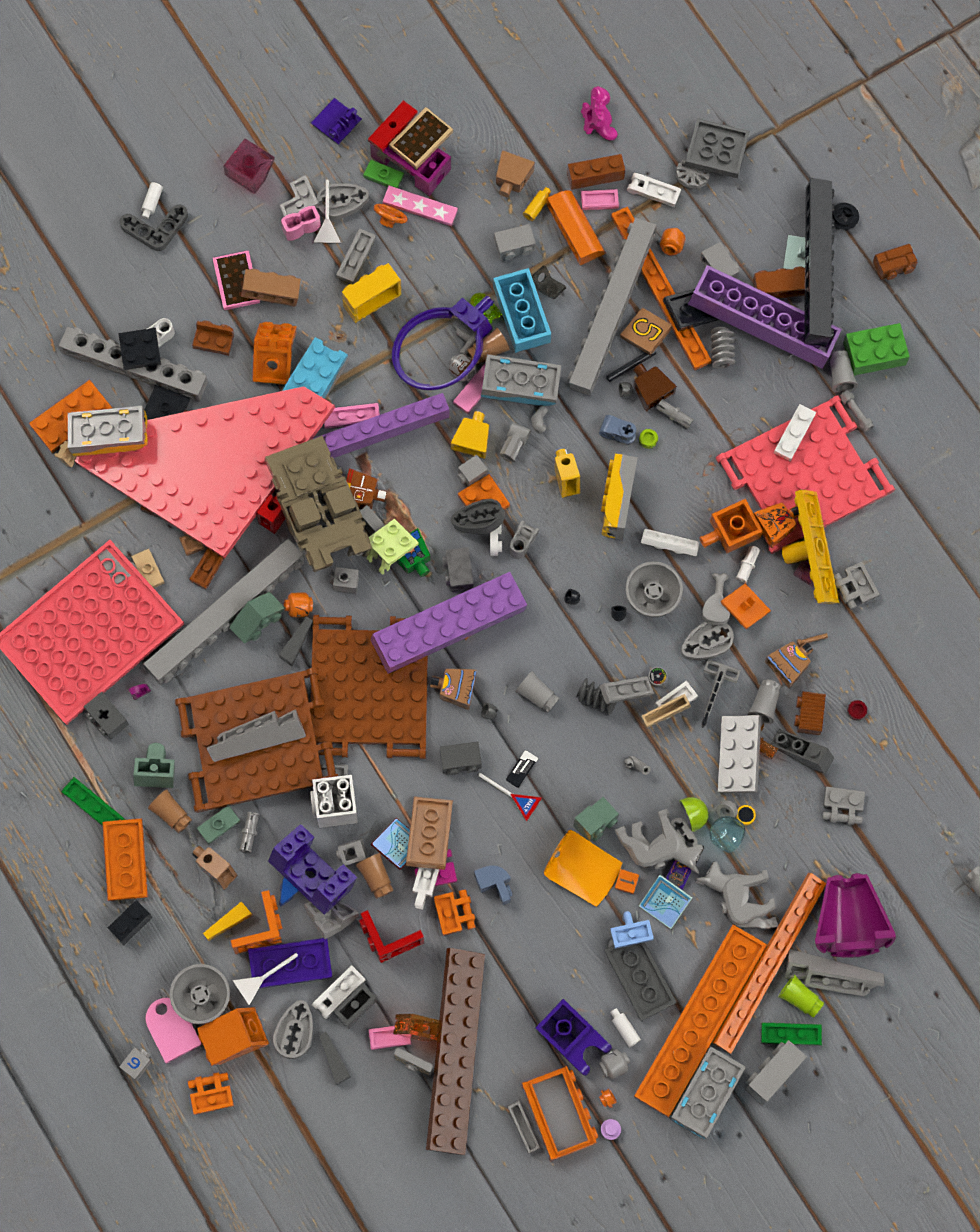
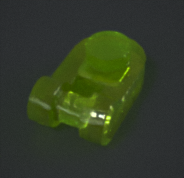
M484 293L474 294L471 297L470 304L475 307L486 295ZM495 304L489 308L491 312L488 315L485 312L483 313L490 324H492V320L502 316L501 311Z

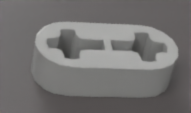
M675 818L671 821L673 828L675 823L683 825L681 828L683 834L681 836L686 837L688 841H693L692 847L698 845L696 837L684 819Z

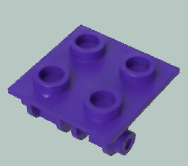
M333 98L311 124L339 145L362 118L357 115L355 108L349 109L336 98Z

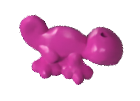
M599 86L591 90V105L586 102L582 105L581 114L585 118L584 131H586V134H591L593 129H595L602 138L609 141L615 140L618 133L615 128L610 127L612 116L606 107L610 102V94L606 89Z

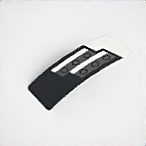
M524 751L507 776L506 781L519 788L538 758L528 751Z

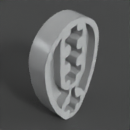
M348 183L330 184L329 219L338 220L359 211L369 201L368 190ZM326 186L317 194V200L320 204V207L317 209L323 217H325V207L322 201H325ZM362 193L363 199H360L358 194ZM341 197H344L345 203H342V201H340ZM332 199H335V201H337L336 205H333Z
M707 622L700 624L684 641L681 647V655L685 659L698 661L716 658L725 654L733 643L734 634L732 628L727 623L723 625H713ZM721 630H723L724 632H728L726 637H724L723 635L718 638V642H716L715 639L711 640L709 644L710 646H708L707 644H702L704 638L709 640L711 639L712 634L717 636L720 634ZM687 646H689V648L696 647L693 650V654H691L690 652H685Z
M296 1001L286 1010L279 1020L273 1035V1043L277 1052L288 1059L302 1057L311 1046L313 1019L309 1005L305 1001ZM300 1005H304L303 1007L306 1012H302L299 1020H297L298 1012L295 1009L296 1007L299 1008ZM298 1024V1028L301 1031L295 1034L296 1039H298L292 1045L295 1051L287 1054L284 1047L290 1044V1041L287 1039V1037L292 1036L290 1027Z

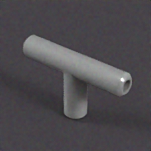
M459 328L455 334L467 341L460 354L467 355V349L473 347L476 343L475 336L477 332L475 331L470 335Z

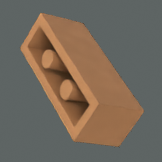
M246 269L241 297L296 306L301 279L292 275L282 276L275 272L265 273L257 269Z

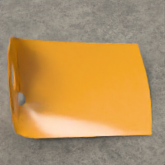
M569 830L550 858L544 870V875L551 881L597 907L612 888L621 869L622 862L580 834ZM559 851L560 855L558 857H555V855Z

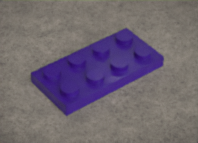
M327 938L248 949L252 978L263 976L295 953L298 954V957L264 979L259 989L333 978Z

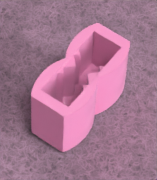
M308 206L301 209L298 213L288 214L283 217L281 225L286 239L292 241L300 238L304 233L315 232L321 227V222L315 206Z

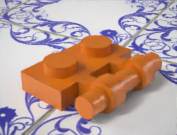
M466 889L459 891V899H454L453 892L434 896L443 936L461 932V923H467L468 930L476 928L474 920H476L475 915L472 914L470 907L471 899L467 895ZM456 906L463 907V916L458 915Z
M219 1072L213 1073V1076L204 1078L199 1076L195 1077V1080L188 1081L189 1089L197 1087L198 1093L190 1094L194 1115L234 1106L230 1085L222 1087L221 1082L229 1080L227 1072L222 1074ZM215 1083L216 1089L204 1091L205 1085Z

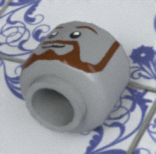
M465 354L453 356L449 361V373L457 378L467 369L472 360ZM476 365L460 380L461 382L469 381L475 376Z

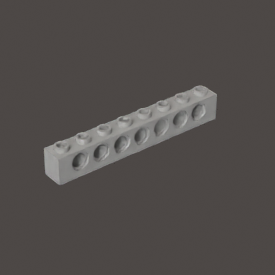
M67 327L59 344L62 354L153 386L157 385L198 402H200L208 384L207 376L203 372L189 370L182 364H172L165 358H160L161 365L154 366L156 367L154 371H148L149 367L124 370L122 356L118 359H113L114 355H121L120 345L116 341L101 339L99 335L94 333H84L82 329L77 327ZM86 342L85 346H78L79 343ZM98 348L104 349L100 353L95 352ZM166 373H173L171 377H165ZM184 379H190V380H191V381H190L189 383H187V384L182 383V381H183Z

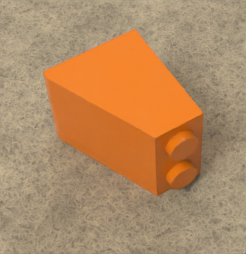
M255 1007L236 1008L197 1028L199 1040L204 1045L206 1058L211 1063V1066L221 1065L269 1045Z

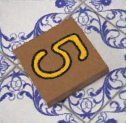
M641 308L620 336L625 341L651 355L671 331L672 325L648 310Z

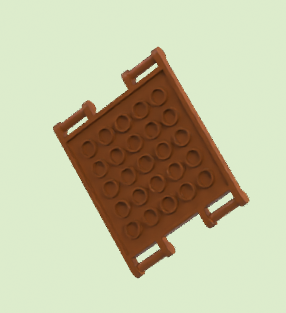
M313 615L312 668H318V683L321 698L324 699L325 704L321 708L311 710L317 743L332 742V744H342V748L331 749L333 756H342V758H348V744H386L387 758L420 757V759H426L428 656L388 674L371 642L373 633L380 630H352V615H346V617H319V615ZM390 616V626L406 618ZM319 624L346 625V630L319 629ZM311 687V701H310V702L314 701L313 692H312V687ZM393 745H420V749H393Z
M309 668L301 672L175 699L182 731H180L181 738L197 736L203 771L188 774L193 789L195 813L313 787V779L338 776L335 771L331 750L333 749L332 742H324L317 745L311 710L325 706L318 683V668ZM309 677L314 698L312 702H309L305 678ZM191 704L195 725L193 729L189 728L185 705ZM296 709L306 734L301 739L216 762L212 760L207 751L208 747L218 743L217 737L221 733L273 711L276 712L279 718ZM323 751L328 776L323 777L319 752ZM203 778L208 803L205 804L202 801L199 779Z

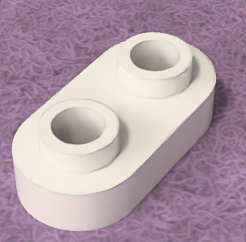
M501 526L490 532V556H498V552H502V541H498V534L502 532Z

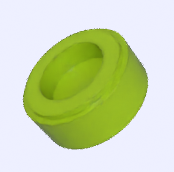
M652 429L643 430L639 436L640 445L646 449L656 446L658 442L657 433Z

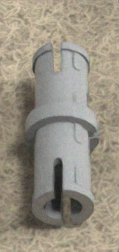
M664 399L660 401L656 408L670 417L671 421L675 420L686 429L689 428L694 420L681 412L680 408L673 407Z
M247 812L239 851L252 852L254 836H257L256 827L260 814Z

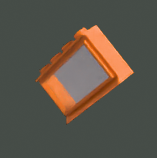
M567 1066L523 1082L521 1085L534 1114L536 1125L542 1135L543 1143L547 1148L550 1162L595 1145L598 1138L595 1127H591L588 1120L591 1119L587 1107L583 1108L581 1101L584 1099L581 1090L575 1088L574 1081H576L574 1072L572 1069L568 1070Z

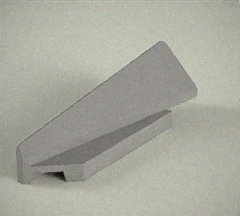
M296 709L279 718L276 712L273 711L221 733L217 737L218 743L208 747L207 751L212 760L216 762L301 739L306 734Z
M792 949L788 952L785 978L790 979L793 975H796L798 979H805L804 984L807 987L865 996L870 993V989L878 985L884 986L883 973Z

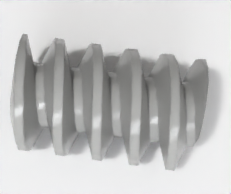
M725 327L713 328L711 330L712 367L716 369L727 368L735 364V360L730 359L735 357V353L730 352L735 350V346L730 345L735 342L733 338H730L734 336V332L729 331Z

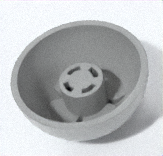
M646 562L637 566L630 573L626 582V596L630 605L635 611L647 617H662L669 614L677 607L683 593L682 581L677 572L661 562Z
M206 964L186 967L177 974L170 988V1001L174 1011L185 1021L194 1024H205L218 1018L225 1011L230 998L229 984L225 976L218 969Z

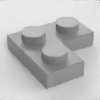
M306 175L290 183L296 197L280 205L284 217L288 214L298 213L301 209L308 206L320 207Z

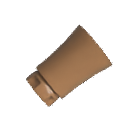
M498 328L483 338V352L476 365L481 362L484 363L487 354L497 356L510 350L507 341ZM476 343L473 347L467 349L471 360L475 354Z
M168 789L163 791L148 807L150 811L159 816L172 829L174 828L177 833L182 832L192 821L187 812L175 801Z
M380 853L356 864L371 892H374L376 899L394 891Z

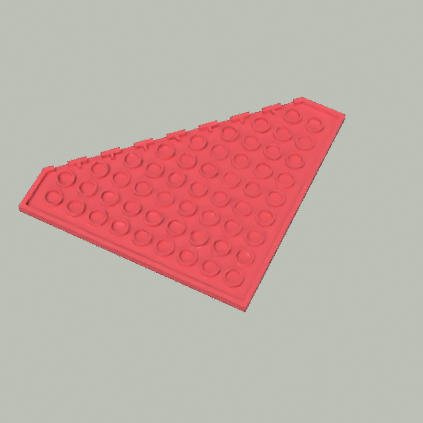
M304 386L147 420V446L135 451L77 456L74 462L225 559L256 517V512L269 494L272 495L276 489L272 481V475L265 462V457L312 440L331 415L335 406Z

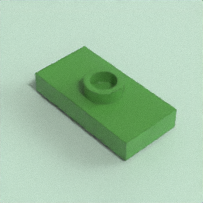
M370 160L363 177L386 187L399 188L404 172Z

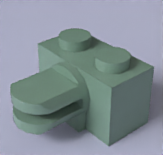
M150 744L147 748L146 758H135L134 786L174 788L175 760L165 759L166 751L162 744Z

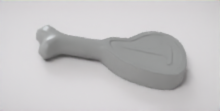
M714 573L712 577L716 581L715 594L710 596L705 602L702 609V619L709 624L723 625L730 618V612L721 603V600H723V585L728 579V575L726 573L721 575Z

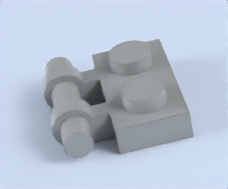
M862 562L845 569L844 572L847 577L843 579L839 573L834 575L836 588L841 591L842 599L849 606L850 610L857 607L855 599L859 598L861 604H864L880 595ZM849 583L852 585L855 591L851 594L848 588L846 587V585Z
M826 787L823 807L831 808V812L823 811L822 819L830 820L833 823H836V821L847 822L848 825L862 824V817L855 816V811H863L865 792ZM837 810H848V815L838 814Z

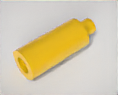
M547 187L543 191L539 190L523 212V216L527 220L534 221L547 203L551 190Z

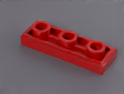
M403 100L368 138V142L383 152L418 114V111Z

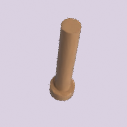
M825 633L803 640L798 639L797 645L800 647L805 642L810 643L828 638V635Z

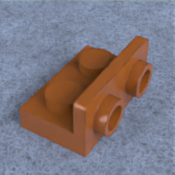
M206 320L202 322L197 321L193 348L229 356L234 339L233 328L225 324L215 325Z

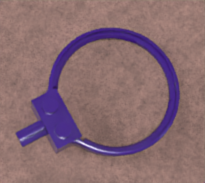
M485 296L473 307L462 297L453 307L432 308L411 318L397 334L392 348V362L398 376L406 384L421 390L447 388L463 379L480 359L483 352V338L493 329L483 313L494 304V301L489 296ZM453 315L471 330L477 332L475 336V354L470 365L461 375L450 382L436 386L422 384L409 378L401 368L399 353L402 342L408 332L423 321L437 318L452 319Z

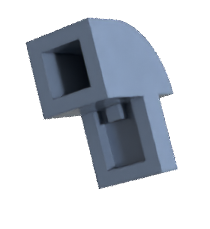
M486 866L474 871V877L481 893L496 887L502 905L510 903V897L513 895L509 885L505 886V883L510 882L511 878L503 868Z

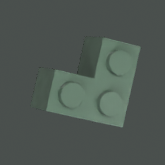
M268 592L248 601L229 628L244 644L251 640L256 641L261 636L262 629L270 623H276L282 617L281 613L285 607Z
M602 797L592 807L589 805L576 816L573 826L585 839L590 842L592 840L596 842L603 836V832L607 827L611 829L618 822L619 813Z

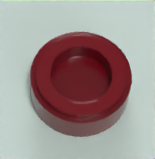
M860 700L851 702L847 708L848 716L856 721L862 720L867 714L866 704Z

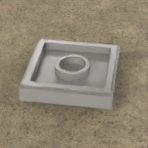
M400 1048L396 1049L394 1053L395 1060L405 1064V1067L413 1072L419 1071L431 1077L433 1073L432 1064Z

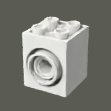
M352 775L312 780L314 791L310 792L313 818H317L319 828L358 823Z

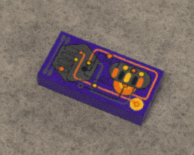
M675 860L666 879L683 890L692 870Z

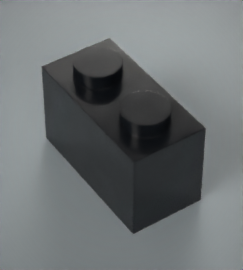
M135 900L107 928L125 945L153 917Z

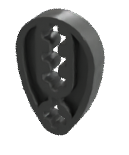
M495 499L480 500L454 513L451 517V523L456 530L463 533H490L501 526L505 518V511Z

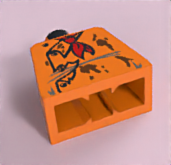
M784 503L754 512L763 530L762 534L771 548L795 530L797 524L794 519L800 515L797 506L788 510Z

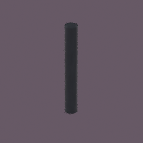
M656 351L651 355L646 352L608 374L606 376L609 382L615 380L656 355Z

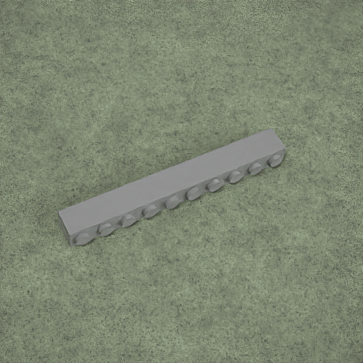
M635 218L634 222L629 224L627 230L629 235L627 240L624 239L621 244V255H617L614 262L615 270L610 272L607 280L609 285L607 289L604 288L602 291L601 299L603 300L601 305L596 306L594 315H596L594 322L591 321L588 326V337L583 339L581 344L582 352L580 355L577 354L574 362L576 367L574 371L569 373L567 381L569 382L570 389L591 396L657 232L656 224Z
M287 539L144 663L145 669L160 685L164 682L168 683L174 677L173 674L175 672L183 670L188 665L190 659L198 657L203 652L205 646L212 645L221 632L225 633L230 629V625L248 601L268 592L272 593L275 589L274 586L279 582L283 583L286 581L289 573L293 570H298L304 564V555Z

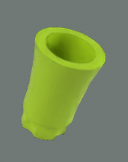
M796 975L790 978L778 995L779 998L789 1002L813 1018L824 1005L819 996L807 988Z

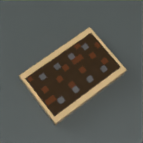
M425 107L389 144V148L417 170L453 133V129Z

